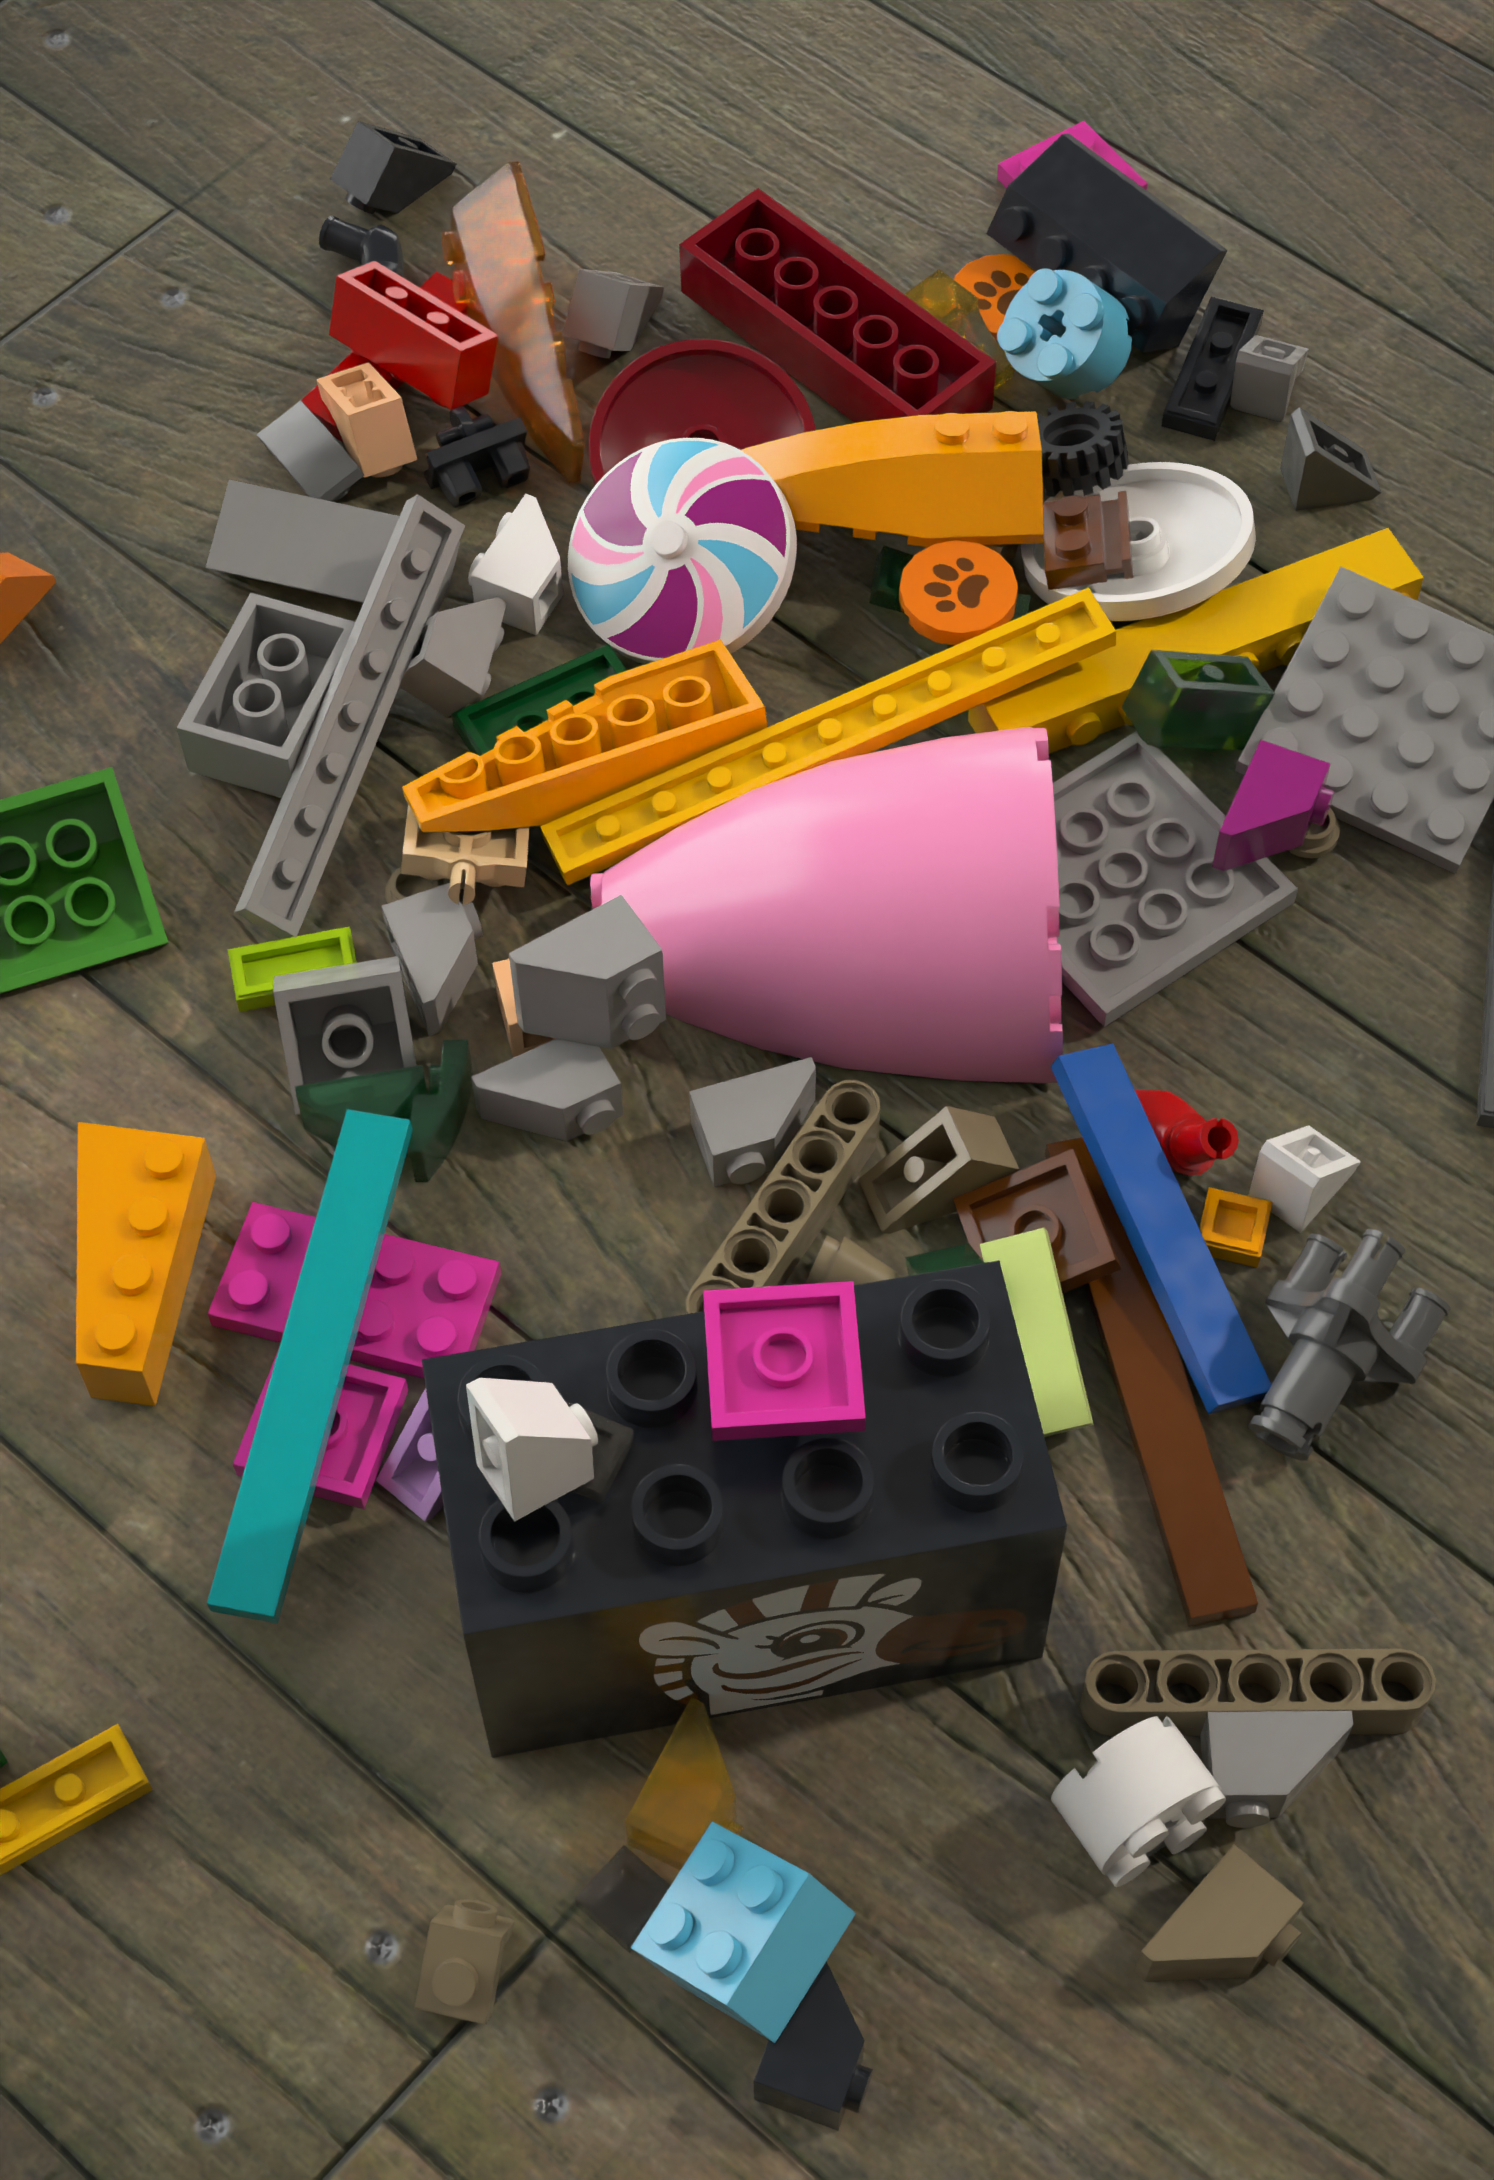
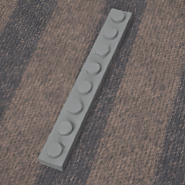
M416 495L405 502L234 913L281 939L296 937L299 933L465 528L464 524L420 495Z

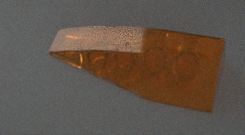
M520 161L508 162L452 207L450 231H443L442 233L443 257L446 265L454 264L455 270H453L452 284L456 303H467V316L498 335L492 376L508 405L517 417H521L529 435L569 483L581 482L585 440L572 379H566V350L562 331H555L552 308L555 305L552 283H543L539 261L545 260L543 240Z

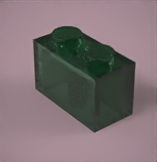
M1151 650L1122 705V709L1137 729L1139 737L1147 745L1157 748H1167L1169 746L1200 748L1206 751H1215L1217 749L1244 750L1264 710L1268 708L1275 693L1248 657Z

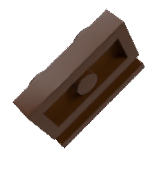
M1126 491L1118 492V499L1101 501L1100 494L1085 497L1071 495L1063 497L1058 501L1043 503L1044 560L1048 590L1107 582L1108 574L1124 572L1125 579L1134 578L1130 516Z

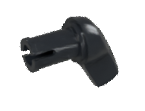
M329 216L324 221L319 234L321 249L333 251L357 260L361 266L376 261L403 277L404 262L399 237L394 231L382 224L368 230L342 221L335 216Z

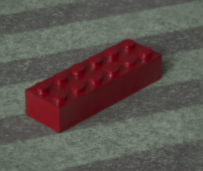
M759 188L679 244L681 292L854 423L918 415L987 413L993 409L996 361Z

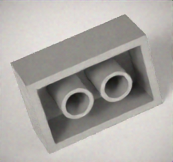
M250 593L177 726L188 771L282 798L355 622Z

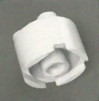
M1158 1716L1145 1719L1105 1742L1092 1752L1098 1761L1088 1771L1087 1776L1082 1779L1074 1768L1058 1784L1051 1797V1801L1102 1874L1109 1877L1115 1887L1122 1886L1141 1874L1151 1863L1148 1857L1163 1847L1167 1846L1172 1854H1176L1192 1845L1207 1830L1202 1820L1213 1814L1226 1801L1219 1784L1172 1720L1167 1716L1163 1722H1161Z

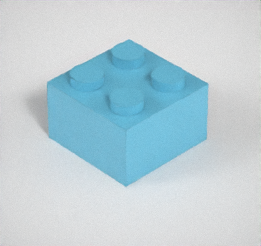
M712 1821L631 1946V1949L680 1987L776 2043L856 1913L810 1873Z

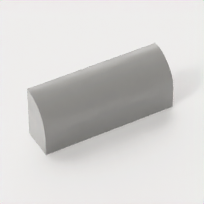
M229 480L206 568L364 603L400 516ZM460 541L428 618L438 611L444 600L453 573Z

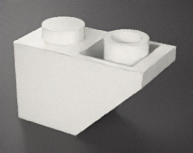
M525 494L513 513L508 512L501 519L496 532V538L486 553H479L475 557L470 567L468 582L472 586L474 603L495 597L501 598L507 602L502 622L534 635L538 634L563 596L560 556L537 499Z

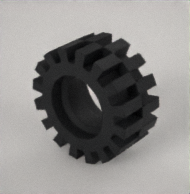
M1085 401L1082 408H1077L1076 402L1066 403V410L1059 411L1054 406L1047 409V417L1038 414L1037 420L1042 448L1043 490L1045 489L1047 496L1055 497L1059 491H1063V495L1066 497L1074 495L1075 491L1083 490L1084 496L1093 494L1094 486L1098 485L1104 490L1111 486L1110 478L1119 480L1123 476V469H1127L1129 464L1123 422L1116 410L1111 412L1110 406L1102 404L1096 409L1095 402Z

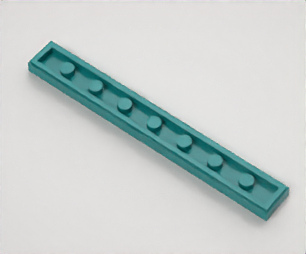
M349 1109L346 1111L207 1600V1606L211 1612L275 1624L279 1622L413 1132L411 1121L408 1119Z

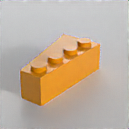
M78 1122L76 1364L91 1398L156 1406L216 1179V1173L205 1138Z

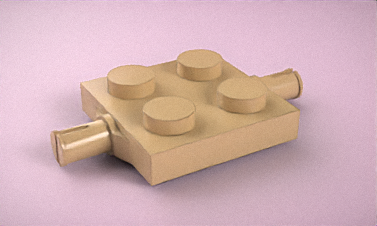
M408 804L401 874L417 875L430 880L450 879L448 896L451 901L458 904L460 889H463L462 905L474 900L475 882L492 887L504 885L524 887L529 827L489 831L422 832Z

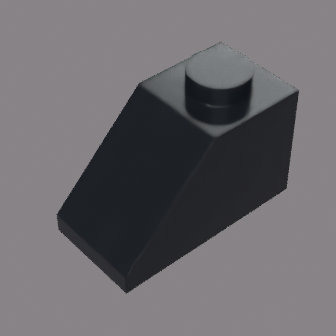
M358 121L330 179L348 192L345 197L346 201L364 212L374 214L376 208L399 213L450 176L457 164L421 138Z
M827 1961L776 2043L768 2039L753 2081L754 2100L839 2131L846 2109L856 2113L860 2112L873 2069L861 2065L865 2040Z

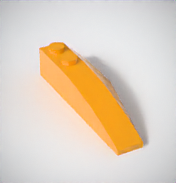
M1036 411L974 414L946 413L943 415H918L864 421L805 432L741 450L758 462L779 486L791 509L796 530L819 533L821 524L853 528V537L870 540H876L878 532L908 536L907 545L922 547L954 540L974 542L982 545L1043 543L1042 448Z
M720 639L612 675L594 685L595 695L574 706L569 701L564 700L547 710L548 720L525 732L516 726L497 736V743L494 749L480 756L467 752L406 784L402 789L404 797L422 832L489 831L541 826L767 728L765 706Z

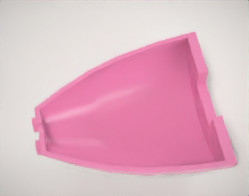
M1025 727L945 737L831 761L751 790L675 828L609 868L604 873L591 874L592 908L595 909L622 895L661 947L667 1015L759 1049L801 1059L812 1057L814 1062L844 1069L958 1081L1057 1082L1050 1066L1059 1055H1063L1062 1024H1059L1061 1023L1062 962L1061 945L1057 944L1060 907L1052 771L1046 728Z

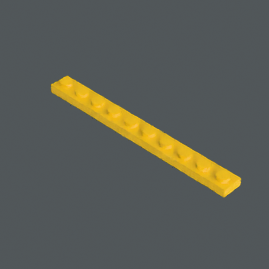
M1088 587L542 825L540 828L543 838L568 886L591 876V874L616 865L675 828L751 790L831 761L869 754L1116 645V630Z

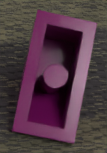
M1260 740L1220 828L1212 867L1226 871L1302 846L1311 824L1314 823L1322 826L1329 812L1335 791L1325 788L1331 763Z

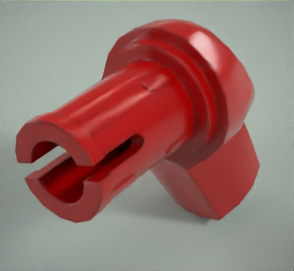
M1134 1089L1173 1173L1186 1176L1201 1175L1212 1167L1214 1160L1227 1159L1236 1151L1239 1142L1238 1132L1227 1119L1221 1118L1220 1121H1217V1118H1212L1206 1121L1183 1099L1169 1091Z

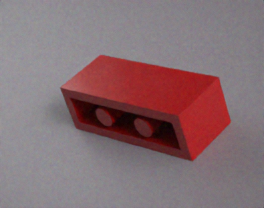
M376 261L336 276L329 329L330 336L348 346L356 355L366 357L387 370L395 379L406 382L429 396L439 406L451 410L489 394L498 341L496 333Z

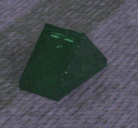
M423 1065L295 1086L304 1129L334 1148L337 1146L347 1109L408 1119L411 1121L412 1128L430 1109Z

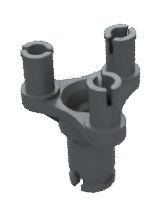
M1367 1229L1360 1245L1341 1277L1333 1276L1341 1262H1344L1347 1253L1331 1239L1320 1234H1310L1306 1240L1305 1247L1285 1281L1277 1280L1265 1301L1267 1307L1294 1347L1260 1405V1409L1263 1410L1261 1415L1254 1416L1248 1428L1257 1432L1256 1437L1286 1456L1301 1461L1308 1460L1313 1451V1448L1310 1446L1311 1442L1320 1439L1353 1380L1416 1383L1427 1363L1424 1353L1445 1316H1448L1451 1310L1449 1304L1436 1294L1422 1288H1412L1409 1298L1390 1332L1385 1329L1378 1316L1380 1301L1377 1297L1398 1260L1403 1257L1405 1249L1398 1241L1389 1236L1378 1258L1374 1259L1381 1247L1380 1240L1383 1237V1232L1374 1229Z

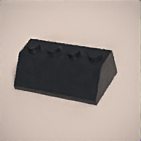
M1069 133L1062 134L1008 185L986 233L1033 270L1038 271L1048 268L1053 271L1068 270L1076 272L1116 298L1124 306L1129 320L1127 318L1126 320L1128 335L1132 337L1131 344L1141 352L1179 347L1228 251Z

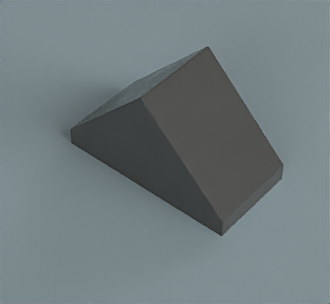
M1300 407L1291 413L1280 469L1295 511L1371 500L1381 494L1365 449Z

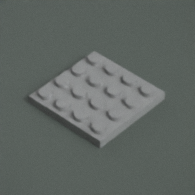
M1341 566L1237 762L1235 771L1245 775L1260 740L1331 763L1325 788L1335 791L1330 808L1337 819L1456 874L1494 799V635Z
M1140 729L1053 783L1060 904L1057 944L1061 945L1062 982L1104 1027L1295 903L1298 888L1267 857L1226 871L1212 867L1219 831L1226 816Z

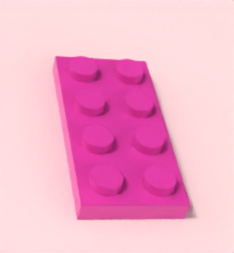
M252 1202L208 1311L211 1326L281 1343L316 1217ZM384 1234L350 1360L424 1378L422 1359L474 1351L501 1276L500 1262Z

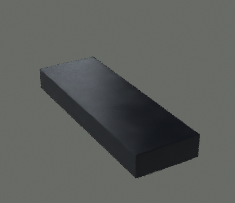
M1211 296L1163 412L1162 427L1213 441L1216 440L1231 402L1238 352L1258 334L1264 310Z

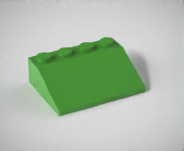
M112 767L0 799V995L169 944Z

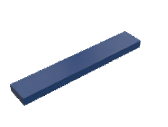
M1114 1044L1059 1055L1050 1067L1208 1414L1264 1399L1271 1387L1270 1380Z

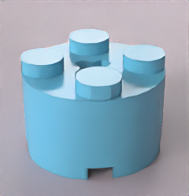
M1048 268L1040 269L1033 273L1028 283L1015 295L997 334L999 346L1004 349L1008 361L1017 372L1054 395L1065 399L1080 398L1078 397L1079 395L1091 391L1098 393L1112 384L1127 363L1131 352L1132 337L1128 335L1126 318L1129 320L1126 309L1116 298L1076 272L1068 270L1053 271Z

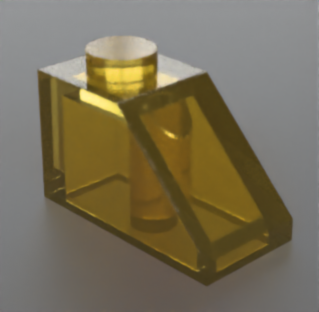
M692 1697L625 1820L627 1843L629 1846L678 1870L682 1869L712 1821L741 1836L743 1828L742 1825L736 1823V1796L705 1705Z

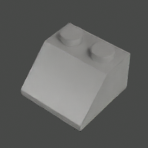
M622 895L509 953L517 1023L525 1033L612 1049L629 1039L638 1040L653 1032L659 1023L666 1020L662 949Z
M398 956L274 976L273 995L295 1115L421 1094Z

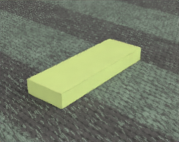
M1040 1228L980 1244L984 1263L1000 1261L1044 1437L1094 1425L1048 1231L1045 1228Z

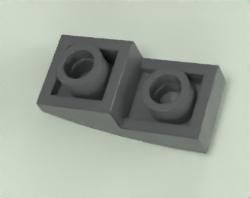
M299 401L256 434L267 450L287 470L298 487L308 497L332 502L339 500L349 492L356 481L364 476L359 466L302 401Z

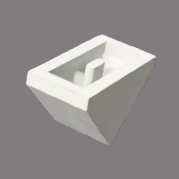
M1306 1126L1266 1140L1259 1152L1248 1196L1272 1201L1271 1212L1301 1233L1351 1177L1361 1161L1312 1127Z

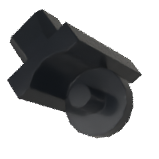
M463 406L450 410L452 427L436 433V439L440 448L429 451L426 454L428 470L424 471V476L430 489L440 486L447 499L455 508L470 503L481 496L482 487L475 474L478 471L492 467L501 488H509L526 481L530 471L524 449L527 430L521 417L494 427L489 414L471 419Z

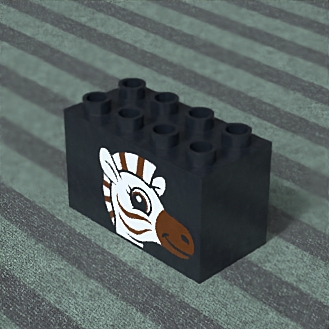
M1000 1261L854 1285L866 1416L865 1431L713 1441L704 1311L422 1359L463 1636L491 1757H501L1043 1658L1067 1524ZM478 1378L553 1383L568 1407L578 1403L585 1410L595 1428L598 1444L592 1447L594 1479L514 1522L476 1464L466 1384Z

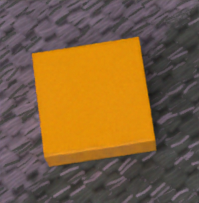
M1209 1187L1199 1230L1212 1257L1258 1268L1273 1202Z

